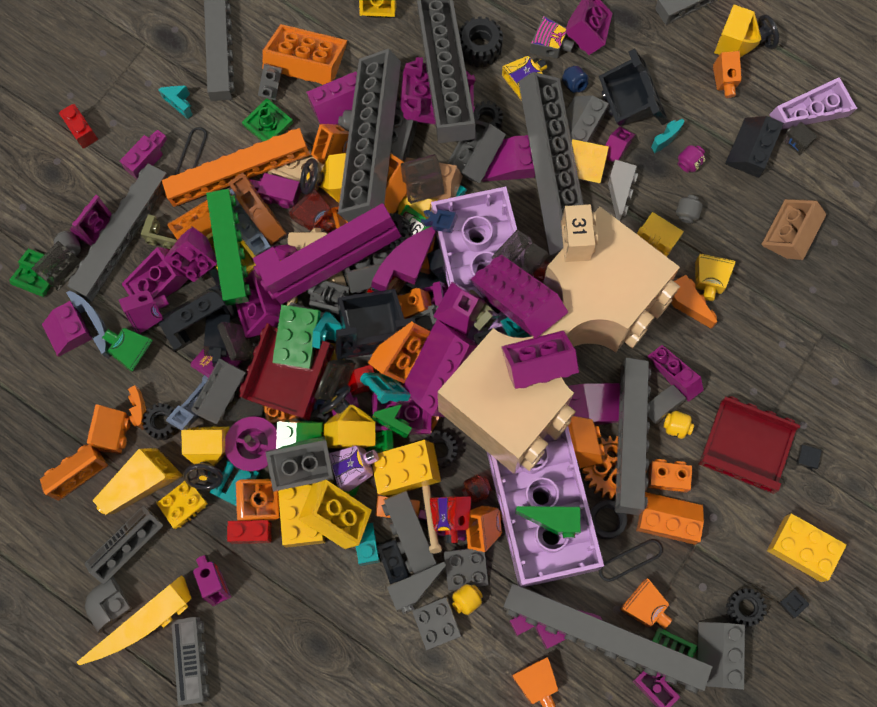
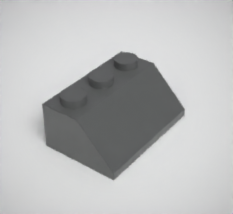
M593 95L574 96L566 110L571 142L572 139L588 143L591 141L606 114L609 103Z
M475 120L476 139L459 141L447 164L456 165L463 177L480 183L485 177L490 163L494 160L498 148L502 145L506 134L490 123Z
M698 622L697 660L713 666L706 686L744 690L745 625Z

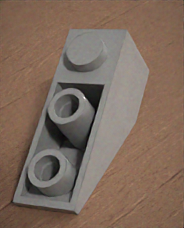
M615 160L608 186L616 219L620 221L622 216H626L629 206L625 204L627 200L631 199L633 189H630L631 183L635 184L638 173H635L636 165Z

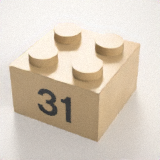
M591 205L565 206L561 229L565 262L590 261L592 253H595V245H598V233L594 232L593 225H596V214L592 212Z

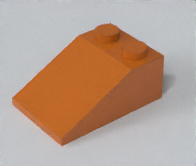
M411 321L380 344L368 363L382 374L405 383L431 331Z

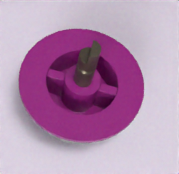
M246 417L232 425L225 437V453L227 458L234 466L244 471H258L266 468L268 462L265 451L276 449L277 430L269 421L261 417Z

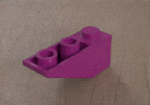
M663 345L648 355L649 360L660 373L687 398L688 402L704 391L701 377Z

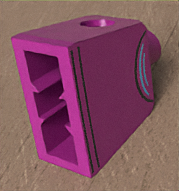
M147 290L119 299L123 312L134 331L138 334L160 322L163 317L159 309L169 305L165 295L153 299L150 291Z

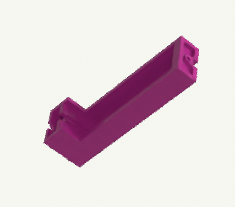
M382 203L281 261L274 247L264 251L253 258L256 264L254 270L259 277L261 276L262 280L260 282L264 290L268 291L273 300L277 299L282 305L399 239L401 235Z

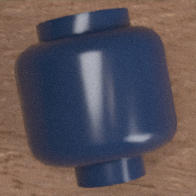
M571 66L564 71L562 82L569 91L573 93L582 92L588 86L589 77L581 67Z

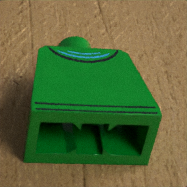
M125 328L121 330L119 335L108 329L102 339L112 344L108 353L130 372L133 371L153 341Z

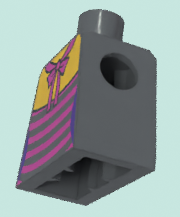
M543 16L531 42L530 53L558 58L561 50L571 53L575 42L566 39V27Z

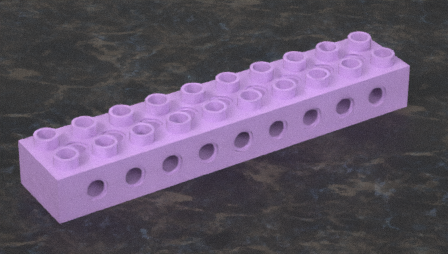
M506 187L431 202L433 214H436L438 210L456 212L458 216L452 233L436 231L435 234L438 248L441 250L445 264L448 288L451 282H454L468 291L474 290L482 299L486 300L481 296L471 278L475 276L477 271L484 269L494 258L503 255L528 273ZM480 238L483 241L475 243L471 239ZM486 300V303L490 307H495L489 301ZM500 312L498 313L500 317L489 329L494 328L498 332L507 335L500 322L507 318V316ZM473 324L466 337L475 342L473 335L483 331H479ZM568 427L557 440L549 434L544 437L543 440L548 443L544 450L545 454L531 471H528L521 465L515 473H512L487 452L518 586L522 588L598 571L604 567ZM543 492L548 498V503L544 505L537 504L533 499V493ZM516 506L580 507L581 533L575 535L573 539H565L563 535H557V544L549 545L544 541L542 535L543 532L549 530L515 513Z

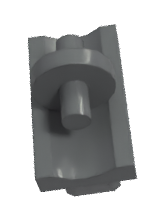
M264 63L258 96L276 100L282 72L281 67Z

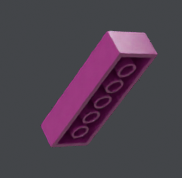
M503 255L494 258L489 265L477 271L475 276L471 278V281L482 297L535 339L568 313L556 292Z

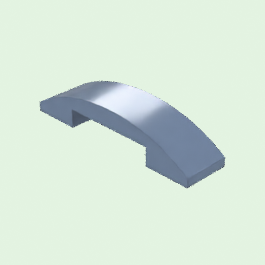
M231 189V190H230L231 195H235V196H236V194L234 193V191ZM236 198L237 206H234V212L238 213L240 224H237V230L241 231L242 239L254 255L257 256L270 249L271 246Z
M72 291L66 292L74 307L80 313L87 312L99 333L93 340L101 354L107 359L110 358L111 355L108 353L111 344L102 339L107 331L103 320L82 297Z
M204 375L202 377V383L183 405H178L166 419L168 423L180 430H184L200 417L191 408L207 382V376Z

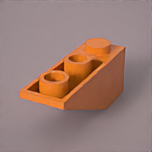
M684 275L674 281L680 288L672 298L671 304L673 307L707 327L713 328L718 322L717 316L706 305L704 296L699 295L693 280Z

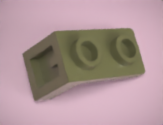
M148 214L141 236L149 245L156 246L158 244L164 248L171 249L177 240L156 235L160 230L159 221L155 216Z
M470 290V292L479 296L474 290ZM485 302L475 320L474 326L479 331H486L500 316Z

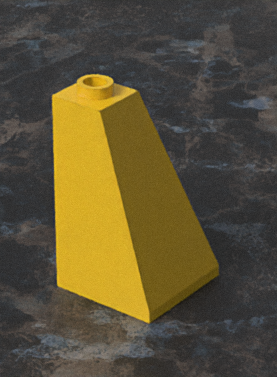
M158 448L138 449L94 498L93 502L97 505V510L102 514H115L180 479L183 475Z

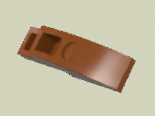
M242 172L228 183L243 209L271 245L287 235L245 173Z

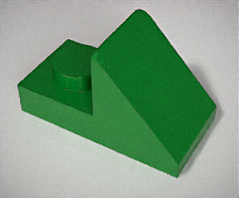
M401 405L376 411L373 414L372 419L404 438L408 436L412 429L405 420L395 419Z
M385 430L375 433V446L363 449L366 452L375 450L377 454L393 449V431Z

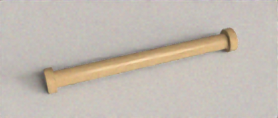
M430 485L423 486L422 490L431 544L429 551L430 553H439L442 551V548L438 542L437 531L433 527L430 498L432 496Z

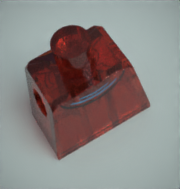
M315 189L311 194L305 195L289 211L291 219L309 231H312L314 228H323L327 233H330L335 227V224L330 221L333 217L331 208Z

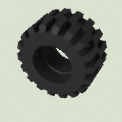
M478 16V19L473 17L470 22L467 20L464 22V26H461L459 36L464 61L468 60L469 65L475 64V67H479V65L485 67L487 63L493 64V60L497 61L499 55H501L503 32L500 30L499 24L496 25V21H489L488 17L482 19V16ZM482 38L489 43L486 45H476L472 41Z

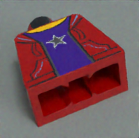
M471 497L430 498L433 527L435 531H445V543H458L457 530H467L469 528Z

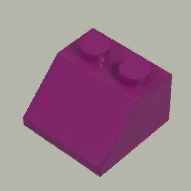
M71 301L53 309L42 323L58 357L93 339L80 312Z

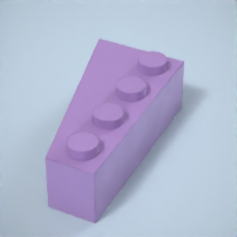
M839 77L777 106L769 115L771 118L783 122L782 129L848 117L857 107Z

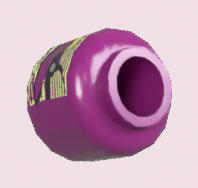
M688 145L678 155L679 167L687 173L696 172L705 162V151L698 145L696 147Z

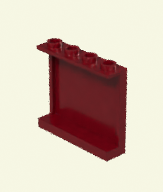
M266 323L265 328L260 333L259 345L254 349L252 364L247 368L246 380L240 387L239 397L309 421L335 346L323 341L320 349L315 348L312 369L272 363L278 328Z
M724 397L718 407L698 465L774 494L780 489L781 483L779 481L795 432L801 425L796 424L790 418H780L772 411L764 412L759 410L756 405L741 403L735 397Z

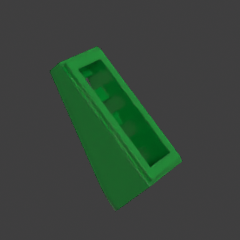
M658 627L652 640L653 642L659 644L662 635H664L666 638L662 646L667 647L671 639L673 644L670 649L675 651L679 643L681 644L679 653L683 654L685 648H688L687 656L694 658L697 645Z

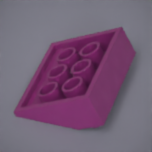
M437 319L403 387L411 394L410 397L426 412L432 416L445 417L438 411V391L475 350L478 344Z

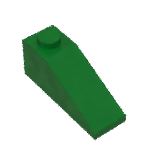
M516 506L515 513L557 535H563L565 539H573L575 535L581 533L580 507Z

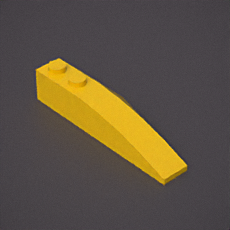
M181 575L77 661L78 665L118 652L139 641L160 625L164 628L173 620L171 616L175 612L178 615L188 608L186 603L192 599L185 578Z

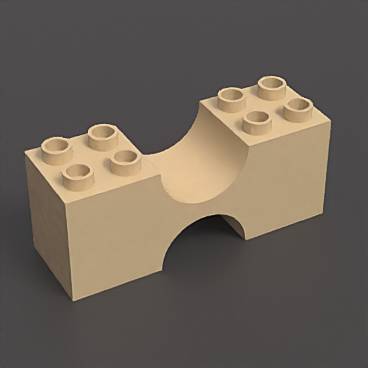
M599 207L595 211L596 225H593L594 232L598 233V245H595L596 250L595 253H592L590 261L565 262L564 249H562L547 266L543 284L558 294L568 313L540 336L564 330L573 347L581 344H598L617 352L624 342L633 349L648 330L647 327L654 318L658 319L670 305L673 296L680 288L673 281L680 267L603 208ZM493 328L438 391V411L512 473H515L521 465L528 471H531L545 454L544 450L548 443L543 440L544 437L549 434L557 440L571 423L570 419L576 412L569 406L574 392L568 388L562 377L550 380L547 383H537L527 388L515 389L508 373L501 346L532 339L533 337H511Z

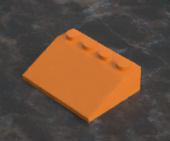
M280 24L263 49L262 69L264 63L281 67V74L289 77H297L322 85L334 81L347 46V40Z

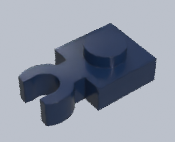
M424 210L425 216L429 218L426 220L421 219V223L425 227L432 225L433 230L452 233L458 216L456 212L438 210L436 214H433L430 210Z

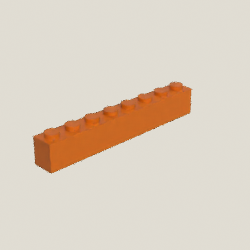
M300 128L280 136H274L267 141L256 143L246 149H240L230 155L221 156L217 160L203 163L196 168L187 169L180 174L169 176L167 179L162 180L167 199L175 207L204 196L208 192L230 186L228 183L242 172L248 178L309 156L310 153Z

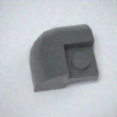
M113 576L104 585L100 583L93 588L87 595L85 602L87 616L99 634L132 609Z

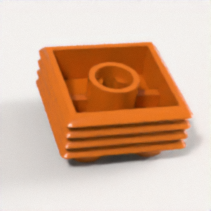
M244 479L236 482L237 521L276 520L279 518L278 491L273 492L271 479ZM256 495L258 499H261V502L258 504L254 502Z

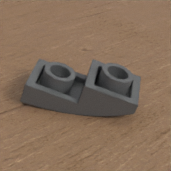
M671 385L648 403L650 404V412L647 416L655 424H658L670 411H675L687 398L674 385Z

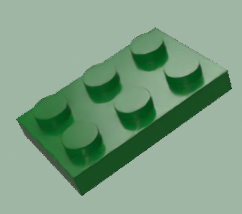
M281 305L272 363L312 369L315 348L312 347L313 330L320 320V310Z

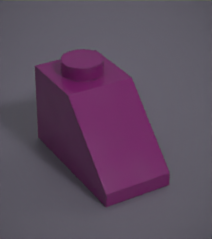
M619 126L610 135L605 145L609 147L606 159L613 162L615 160L619 161L636 134Z

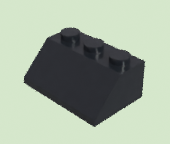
M768 116L745 118L725 165L759 178L766 167L784 123Z

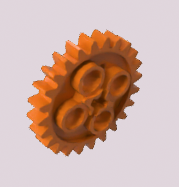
M609 436L607 442L601 438L600 444L603 443L605 455L602 456L603 463L587 466L582 470V473L588 474L584 480H591L588 487L595 486L594 493L602 491V497L606 493L609 494L610 500L616 495V484L613 483L612 478H616L617 468L612 472L607 481L603 479L609 473L611 467L617 463V457L612 458L607 452L613 451L617 455L618 436L615 441ZM596 466H602L605 472H598Z

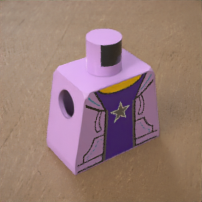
M359 446L329 454L338 487L347 492L373 475L370 464L379 460L375 450L366 452L365 449Z

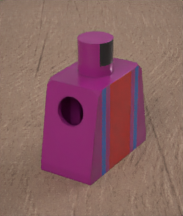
M207 555L197 558L198 568L194 569L193 572L202 598L212 606L231 598L219 567L212 561L210 562Z

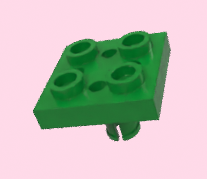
M267 98L242 121V125L262 142L274 136L282 135L293 124V120Z

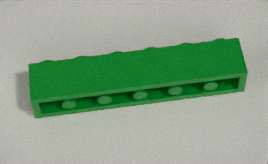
M229 189L208 192L206 195L223 302L226 306L249 302L248 295H251L250 285L246 284L245 277H248V271L242 262V259H245L244 249L240 248L239 243L242 241V234L240 230H237V224H240L238 213L234 212V206H237L235 195H231Z

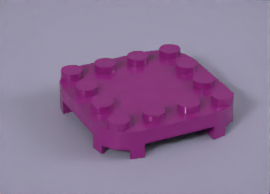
M416 57L415 61L406 63L401 85V110L403 117L407 120L435 124L426 63H423L422 57ZM466 71L471 103L474 113L475 107H473L475 76H471L470 73Z

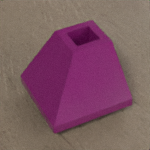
M193 226L180 236L164 258V261L193 282L217 264L216 256L208 238Z
M451 282L433 317L467 336L486 300Z

